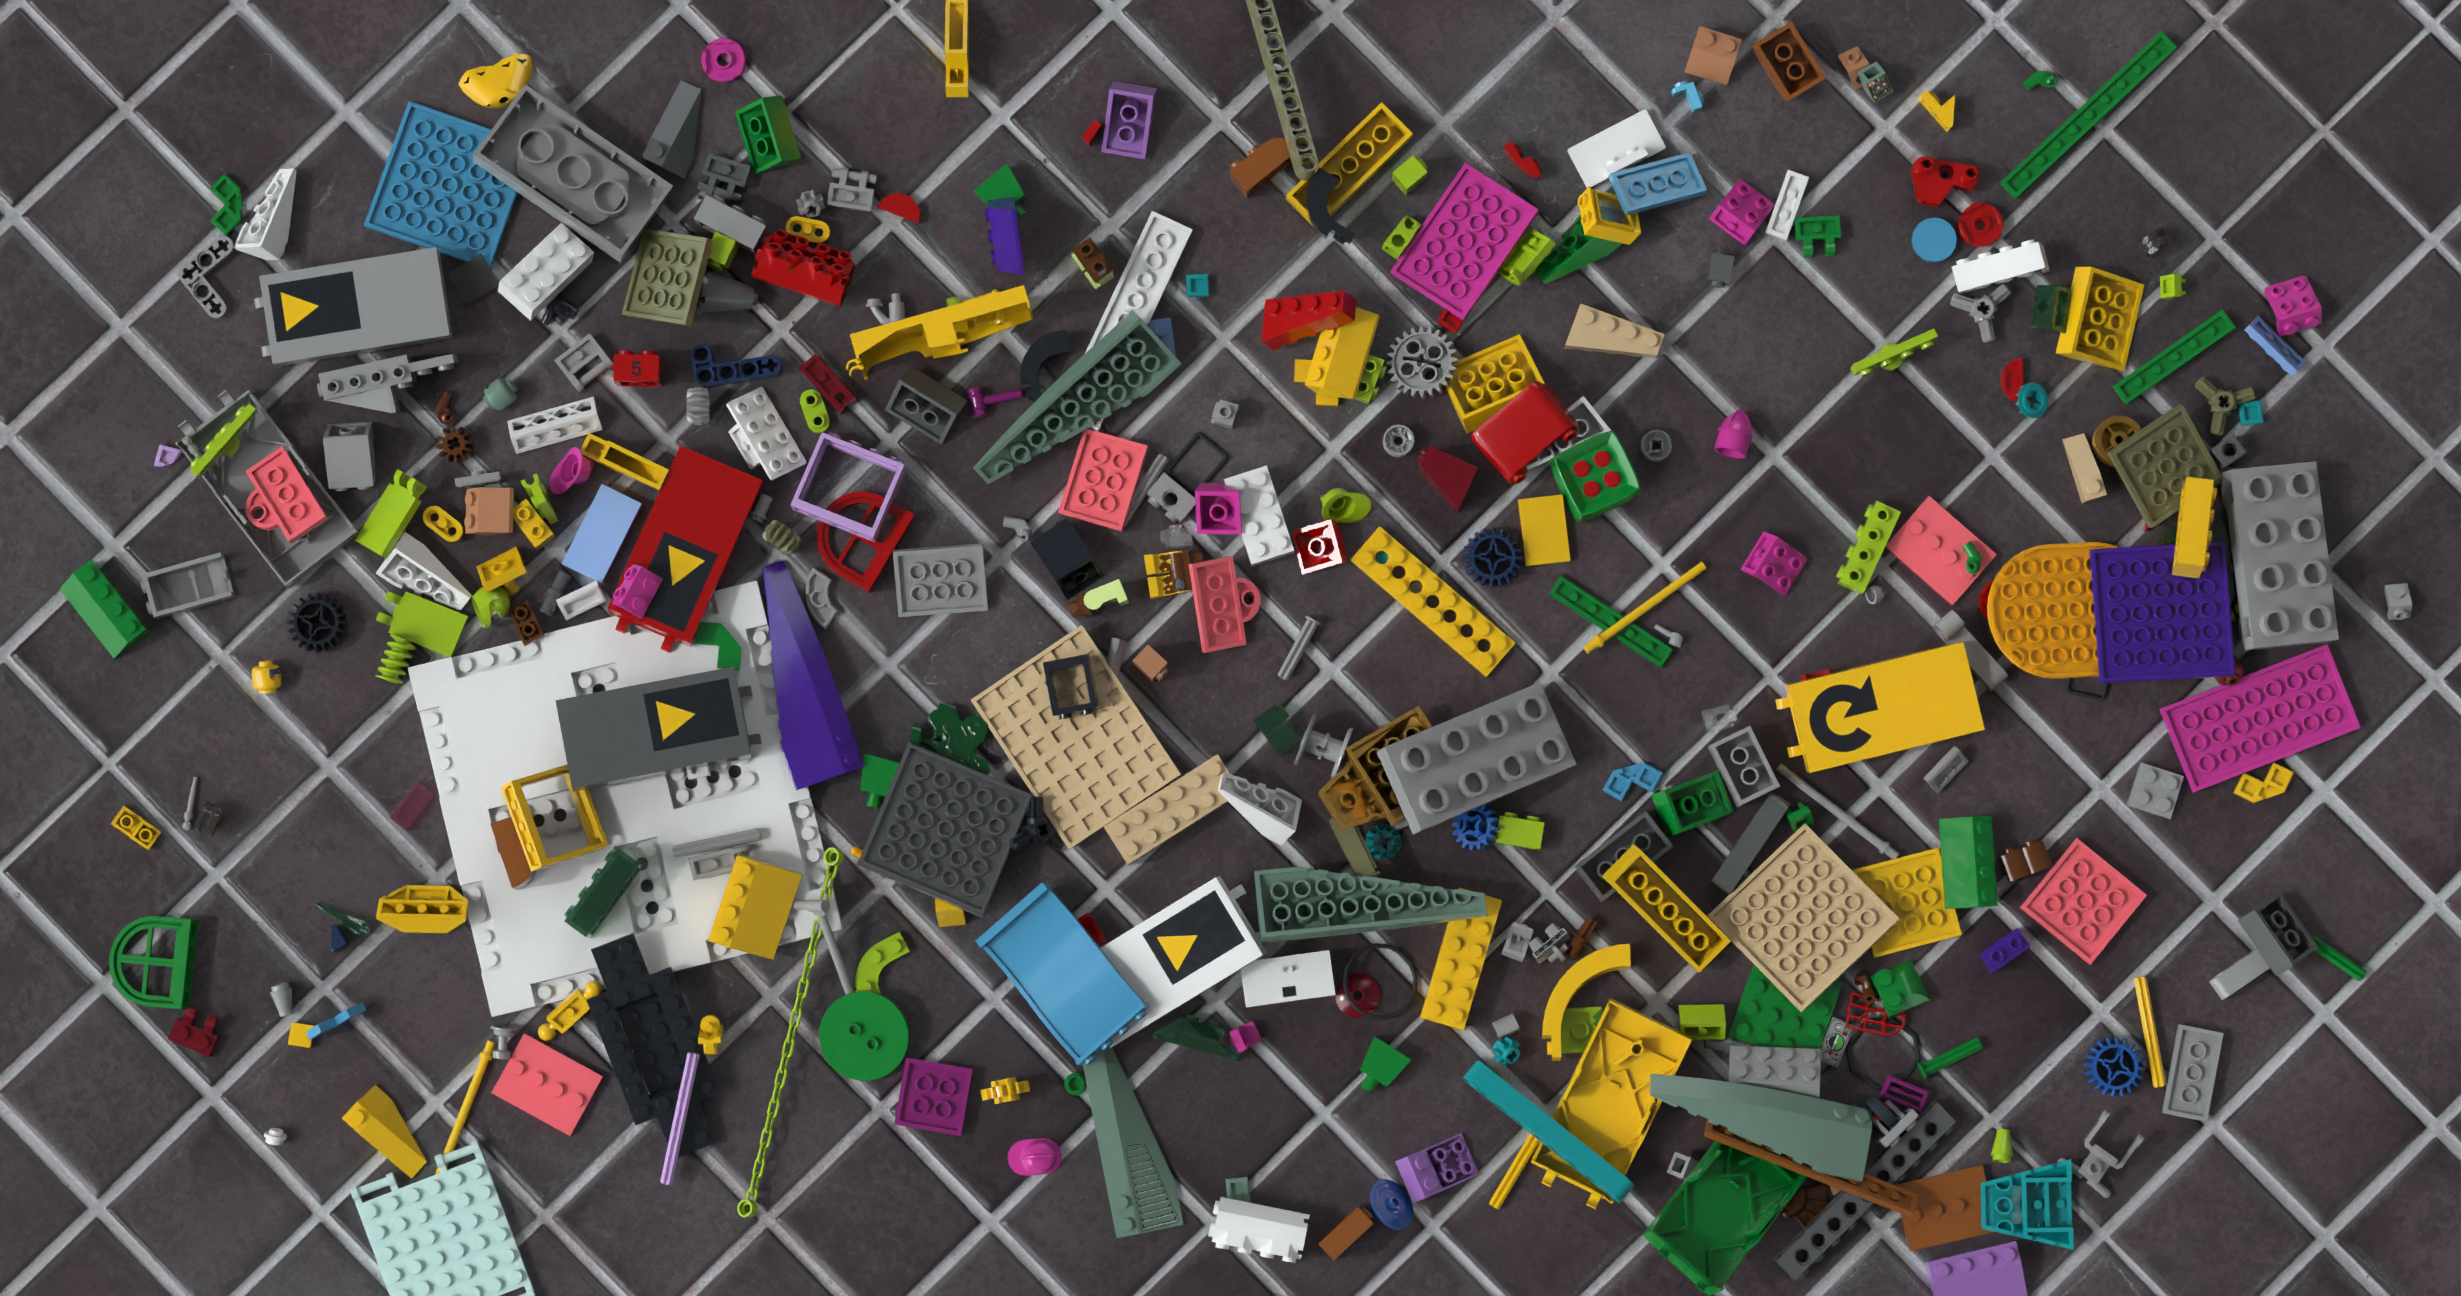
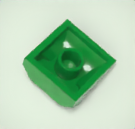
M1912 960L1889 969H1882L1870 976L1888 1019L1930 1001Z

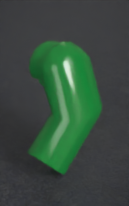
M2037 71L2026 79L2023 85L2028 91L2037 85L2053 88L2057 85V78L2052 73Z
M1970 541L1962 546V549L1968 556L1966 562L1967 572L1976 574L1980 570L1982 556Z

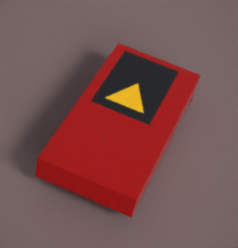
M680 445L617 588L621 587L626 571L633 564L646 568L663 580L642 619L621 607L613 605L614 598L612 597L607 609L609 614L619 617L615 630L625 634L630 622L665 637L661 650L668 653L671 652L675 641L692 647L717 584L722 583L735 553L734 548L761 487L764 485L763 480Z

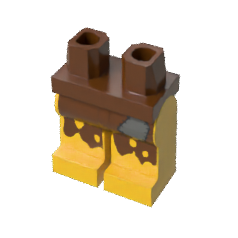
M1183 550L1144 555L1146 573L1149 577L1147 579L1150 598L1157 599L1193 592L1189 564L1203 561L1202 552ZM1169 574L1165 576L1156 577L1157 575Z

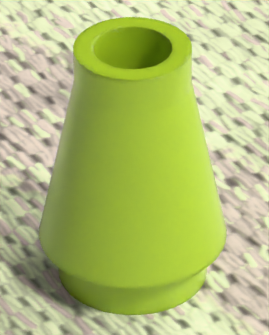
M1997 1129L1991 1152L1994 1162H2011L2013 1151L2010 1130Z

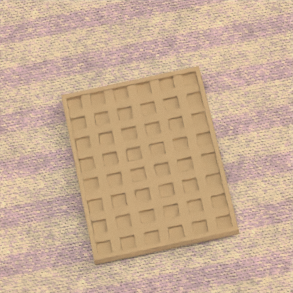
M1083 625L971 699V702L983 720L987 722L989 729L1033 796L1043 797V811L1069 850L1182 775ZM1088 654L1091 659L1099 708L1094 709L1093 714L1081 716V712L1072 713V718L1059 720V716L1052 715L1043 662ZM1083 666L1052 671L1059 709L1090 703Z

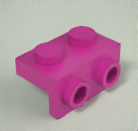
M633 564L626 571L621 587L615 591L612 604L642 619L663 579L646 568Z

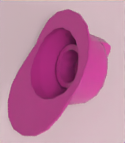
M574 447L570 449L552 472L549 484L550 490L553 494L559 495L567 491L571 485L585 483L594 467V462L583 456L579 448Z
M1045 1138L1018 1141L1008 1152L1009 1166L1014 1172L1024 1176L1052 1173L1059 1167L1062 1160L1061 1149L1057 1143Z

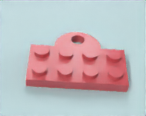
M283 446L245 471L256 488L246 501L245 511L249 521L262 530H273L280 527L287 540L292 544L328 519ZM262 508L264 510L263 516L255 519V511Z
M1233 556L1189 564L1202 652L1207 653L1247 645L1243 622L1252 619L1259 610L1260 593L1257 587L1247 579L1236 578ZM1250 592L1253 600L1247 605L1244 602V595Z

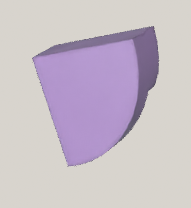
M160 444L154 466L167 467L172 465L179 459L182 451Z

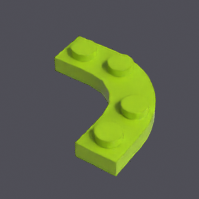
M900 932L877 943L865 953L856 972V991H873L881 994L878 982L883 968L890 962L910 952Z

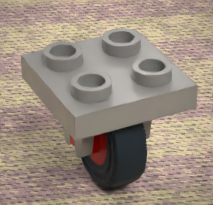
M1874 1095L1868 1097L1864 1102L1865 1106L1872 1110V1123L1880 1131L1874 1138L1880 1146H1894L1901 1139L1899 1135L1904 1130L1909 1131L1917 1123L1915 1119L1919 1115L1913 1109L1905 1108L1901 1112L1890 1100L1882 1103Z

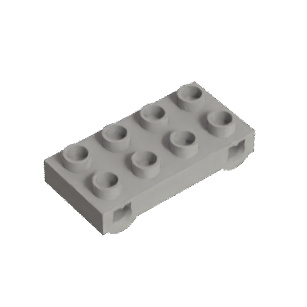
M2316 461L2231 469L2223 472L2222 500L2228 516L2240 611L2238 628L2241 641L2244 644V651L2328 643L2339 640Z
M1540 682L1377 751L1413 835L1577 765Z

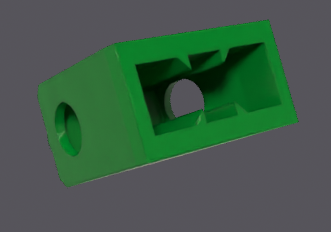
M1007 164L974 190V194L987 206L989 200L1015 197L1018 220L1027 213L1019 204L1025 199V195Z
M864 754L863 763L865 767L862 768L860 790L869 793L866 806L879 809L882 797H886L899 763Z
M1374 1037L1360 1071L1367 1075L1360 1087L1371 1094L1378 1083L1387 1087L1407 1066L1411 1059L1377 1037Z

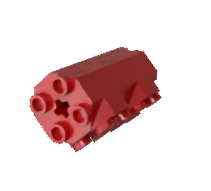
M776 230L774 234L764 236L762 248H758L755 260L758 263L754 265L751 277L841 308L855 269L849 252L830 247L826 244H819L817 248L811 249L807 238L788 233L784 230Z

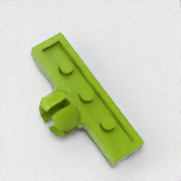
M1932 329L1899 344L1887 343L1882 346L1877 354L1854 363L1850 369L1854 376L1860 374L1861 377L1872 373V368L1879 365L1885 370L1893 371L1895 368H1900L1905 358L1914 354V350L1920 347L1922 350L1932 347L1938 335L1935 329Z
M250 403L247 406H241L235 414L237 416L232 423H226L221 431L208 443L205 448L207 450L202 457L197 456L190 465L192 467L190 472L200 479L219 456L230 457L235 455L237 449H240L241 445L239 433L259 411Z

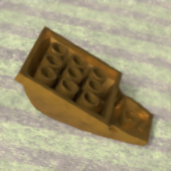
M1419 706L1345 749L1344 753L1349 759L1346 766L1318 792L1319 797L1340 830L1385 817L1391 826L1406 819L1377 751L1432 727Z

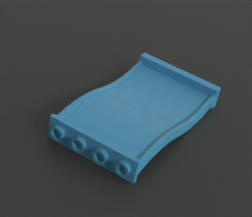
M1048 882L1039 884L976 940L977 944L990 955L1008 976L1049 1031L1074 1058L1077 1065L1086 1064L1087 1066L1097 1058L1095 1054L1102 1049L1104 1051L1114 1043L1112 1039L1118 1034L1119 1036L1125 1034L1130 1029L1129 1024L1134 1020H1141L1147 1014L1145 1010L1150 1007L1118 972L1084 926L1055 894Z

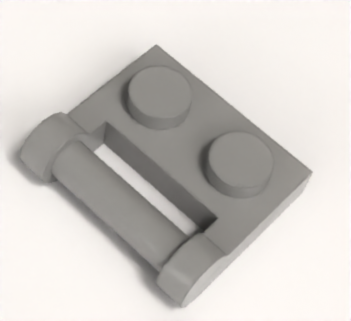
M590 333L554 360L579 393L586 384L607 368L610 370L614 367L612 361ZM599 356L602 362L577 380L574 374Z

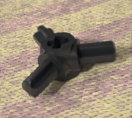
M1031 797L1030 818H1027V821L1023 824L1022 832L1010 840V846L1015 851L1020 850L1029 843L1035 844L1036 842L1038 844L1044 843L1055 852H1059L1063 848V841L1052 833L1050 823L1046 818H1043V797Z

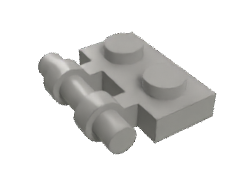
M833 168L832 177L840 178L839 184L830 183L827 206L871 212L875 190L868 189L866 186L867 183L876 184L877 175L869 174L868 171H861L860 173L849 171V168ZM847 180L860 181L859 187L846 185Z

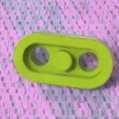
M806 390L800 397V404L807 425L814 433H824L830 426V419L823 398L816 390ZM809 397L815 398V402L813 404L807 403V399ZM821 418L822 424L815 425L814 420Z

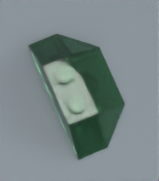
M1186 1014V1018L1180 1017L1152 1035L1154 1039L1236 1061L1240 1060V1055L1231 1044L1225 1029L1220 1028L1221 1023L1208 1020L1207 1024L1198 1022L1199 1017Z

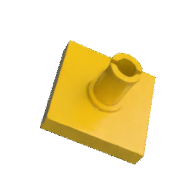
M517 547L476 566L486 592L503 585L508 595L515 594L520 589L515 578L527 573Z

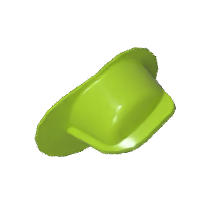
M1334 488L1328 491L1326 495H1321L1320 497L1323 507L1322 517L1325 521L1335 519L1336 522L1341 523L1357 522L1368 515L1371 509L1369 497L1361 493L1347 492L1343 488Z

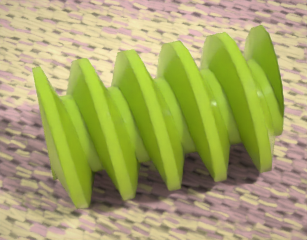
M390 634L395 642H387V645L392 650H384V654L389 658L381 659L385 667H378L377 670L382 675L375 676L395 684H402L403 681L398 676L406 675L402 667H409L410 664L405 661V658H412L413 656L408 650H415L416 647L411 644V641Z

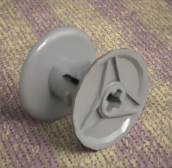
M1313 713L1302 738L1294 765L1299 764L1304 751L1317 755L1319 760L1322 757L1335 762L1331 773V778H1333L1338 771L1340 763H1342L1345 755L1344 751L1348 747L1353 728L1348 729L1344 741L1330 737V733L1324 735L1312 730L1317 717Z

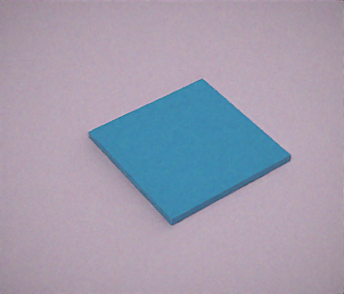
M409 101L364 227L426 249L436 247L440 250L441 254L491 270L518 195L517 191L473 162L475 151L492 129Z

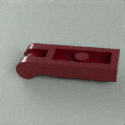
M816 354L799 368L840 415L846 411L845 408L849 404H854L857 401L856 397ZM841 392L845 397L838 402L835 397Z

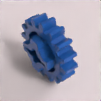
M1482 805L1456 816L1455 818L1458 821L1452 823V826L1457 828V830L1452 832L1453 835L1459 836L1456 842L1462 844V848L1476 852L1477 849L1484 851L1485 845L1492 846L1490 840L1497 839L1498 837L1494 833L1500 830L1499 827L1495 826L1500 820L1493 818L1496 811L1490 810L1489 805ZM1480 812V813H1482V814H1481V815H1478V814H1477V815H1474L1473 813Z

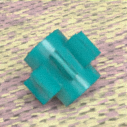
M1508 1036L1505 1039H1498L1492 1049L1496 1053L1493 1058L1505 1066L1508 1063L1516 1062L1521 1052L1517 1049L1520 1044Z

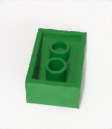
M1718 770L1651 795L1666 837L1733 813Z

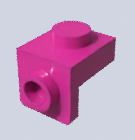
M1250 1021L1229 1032L1231 1035L1229 1037L1230 1044L1239 1053L1262 1041L1254 1021Z

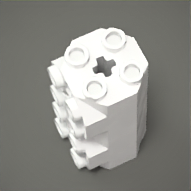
M1221 1197L1220 1201L1215 1200L1213 1214L1217 1215L1216 1223H1211L1208 1235L1213 1237L1212 1242H1216L1215 1247L1229 1250V1246L1238 1247V1252L1251 1254L1252 1250L1260 1251V1256L1273 1259L1274 1255L1283 1256L1282 1261L1296 1263V1259L1301 1260L1302 1255L1297 1253L1298 1250L1303 1251L1308 1223H1304V1219H1309L1310 1215Z

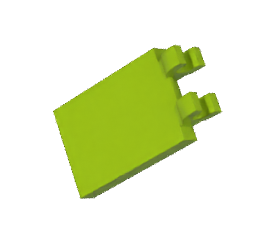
M397 469L394 475V485L389 483L355 541L387 559L422 501L418 500V498L424 493L427 486Z
M387 591L384 599L396 604L392 616L379 612L376 620L391 626L388 633L447 657H452L469 617L405 591L403 597Z

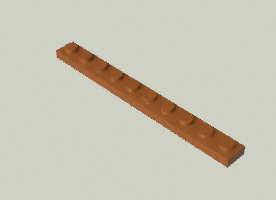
M1707 1119L1704 1137L1909 1217L1915 1214L1918 1194L1865 1173L1861 1182L1819 1173L1812 1170V1166L1806 1163L1799 1164L1793 1161L1792 1157L1784 1153L1779 1155L1773 1152L1772 1148L1764 1144L1762 1146L1727 1131V1127L1709 1123V1119Z

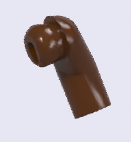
M1866 973L1855 974L1854 984L1857 986L1861 985L1864 1001L1868 1004L1875 1001V993L1869 976Z

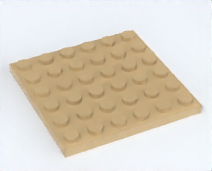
M1806 824L1802 825L1707 915L1801 1013L1900 920Z

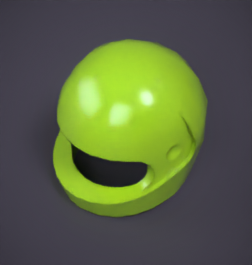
M500 586L489 592H486L484 587H482L471 597L475 612L483 628L491 626V614L494 611L497 612L500 618H503L510 609V597L506 590Z

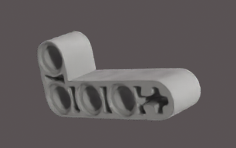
M1950 610L1932 626L1933 630L1947 645L1964 642L1971 672L1988 690L1992 691L2008 677L2007 673L1964 627L1965 623L1953 610Z

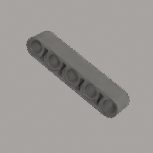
M1771 791L1712 878L1711 883L1730 894L1791 803Z

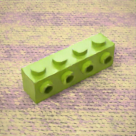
M1876 501L1874 505L1869 504L1864 514L1867 520L1864 525H1859L1855 537L1858 538L1855 546L1850 545L1845 556L1849 559L1846 565H1841L1836 577L1839 578L1837 584L1862 595L1900 516V511L1879 501Z

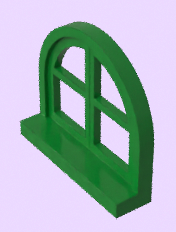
M148 916L139 918L123 928L114 940L109 957L111 977L120 993L139 1005L187 1010V1007H190L199 920ZM154 928L177 929L174 959L151 957ZM148 929L145 957L123 955L128 942L137 933ZM122 963L144 964L142 993L134 989L127 981ZM150 965L173 967L170 997L147 995Z

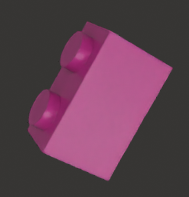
M1200 483L1195 490L1197 534H1242L1240 490L1223 483Z

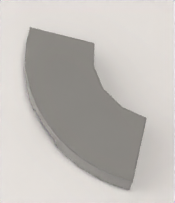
M813 568L806 583L807 605L816 622L826 630L838 613V610L829 599V587L832 580Z

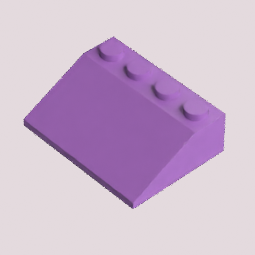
M2009 1241L1925 1261L1933 1296H2028L2016 1241Z

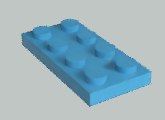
M1690 152L1611 173L1608 177L1625 215L1705 195L1707 192V188Z

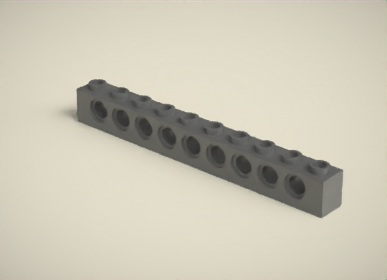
M1932 1101L1915 1119L1917 1123L1909 1131L1904 1130L1899 1135L1901 1139L1894 1146L1891 1147L1889 1145L1885 1147L1865 1167L1864 1173L1877 1178L1878 1172L1885 1170L1887 1177L1884 1181L1890 1184H1898L1906 1176L1905 1172L1910 1167L1914 1168L1922 1160L1920 1157L1926 1151L1930 1152L1937 1146L1938 1143L1936 1141L1942 1135L1945 1137L1953 1130L1954 1127L1952 1125L1956 1121L1938 1102ZM1933 1122L1935 1130L1933 1133L1927 1134L1925 1127L1928 1123ZM1917 1138L1919 1146L1917 1149L1911 1150L1909 1143L1912 1139ZM1901 1154L1903 1161L1899 1166H1895L1893 1158ZM1841 1190L1772 1259L1792 1279L1803 1278L1809 1271L1808 1267L1813 1262H1819L1825 1256L1824 1251L1829 1246L1834 1247L1841 1240L1840 1236L1846 1230L1850 1231L1856 1226V1220L1862 1214L1865 1216L1873 1209V1202ZM1848 1202H1853L1855 1205L1851 1213L1845 1212V1205ZM1832 1218H1837L1839 1221L1835 1229L1829 1228V1221ZM1820 1233L1823 1237L1822 1242L1814 1245L1812 1239L1814 1235ZM1805 1249L1806 1258L1798 1261L1796 1258L1797 1252Z

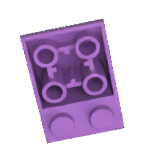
M1462 1133L1395 1161L1413 1203L1479 1175Z

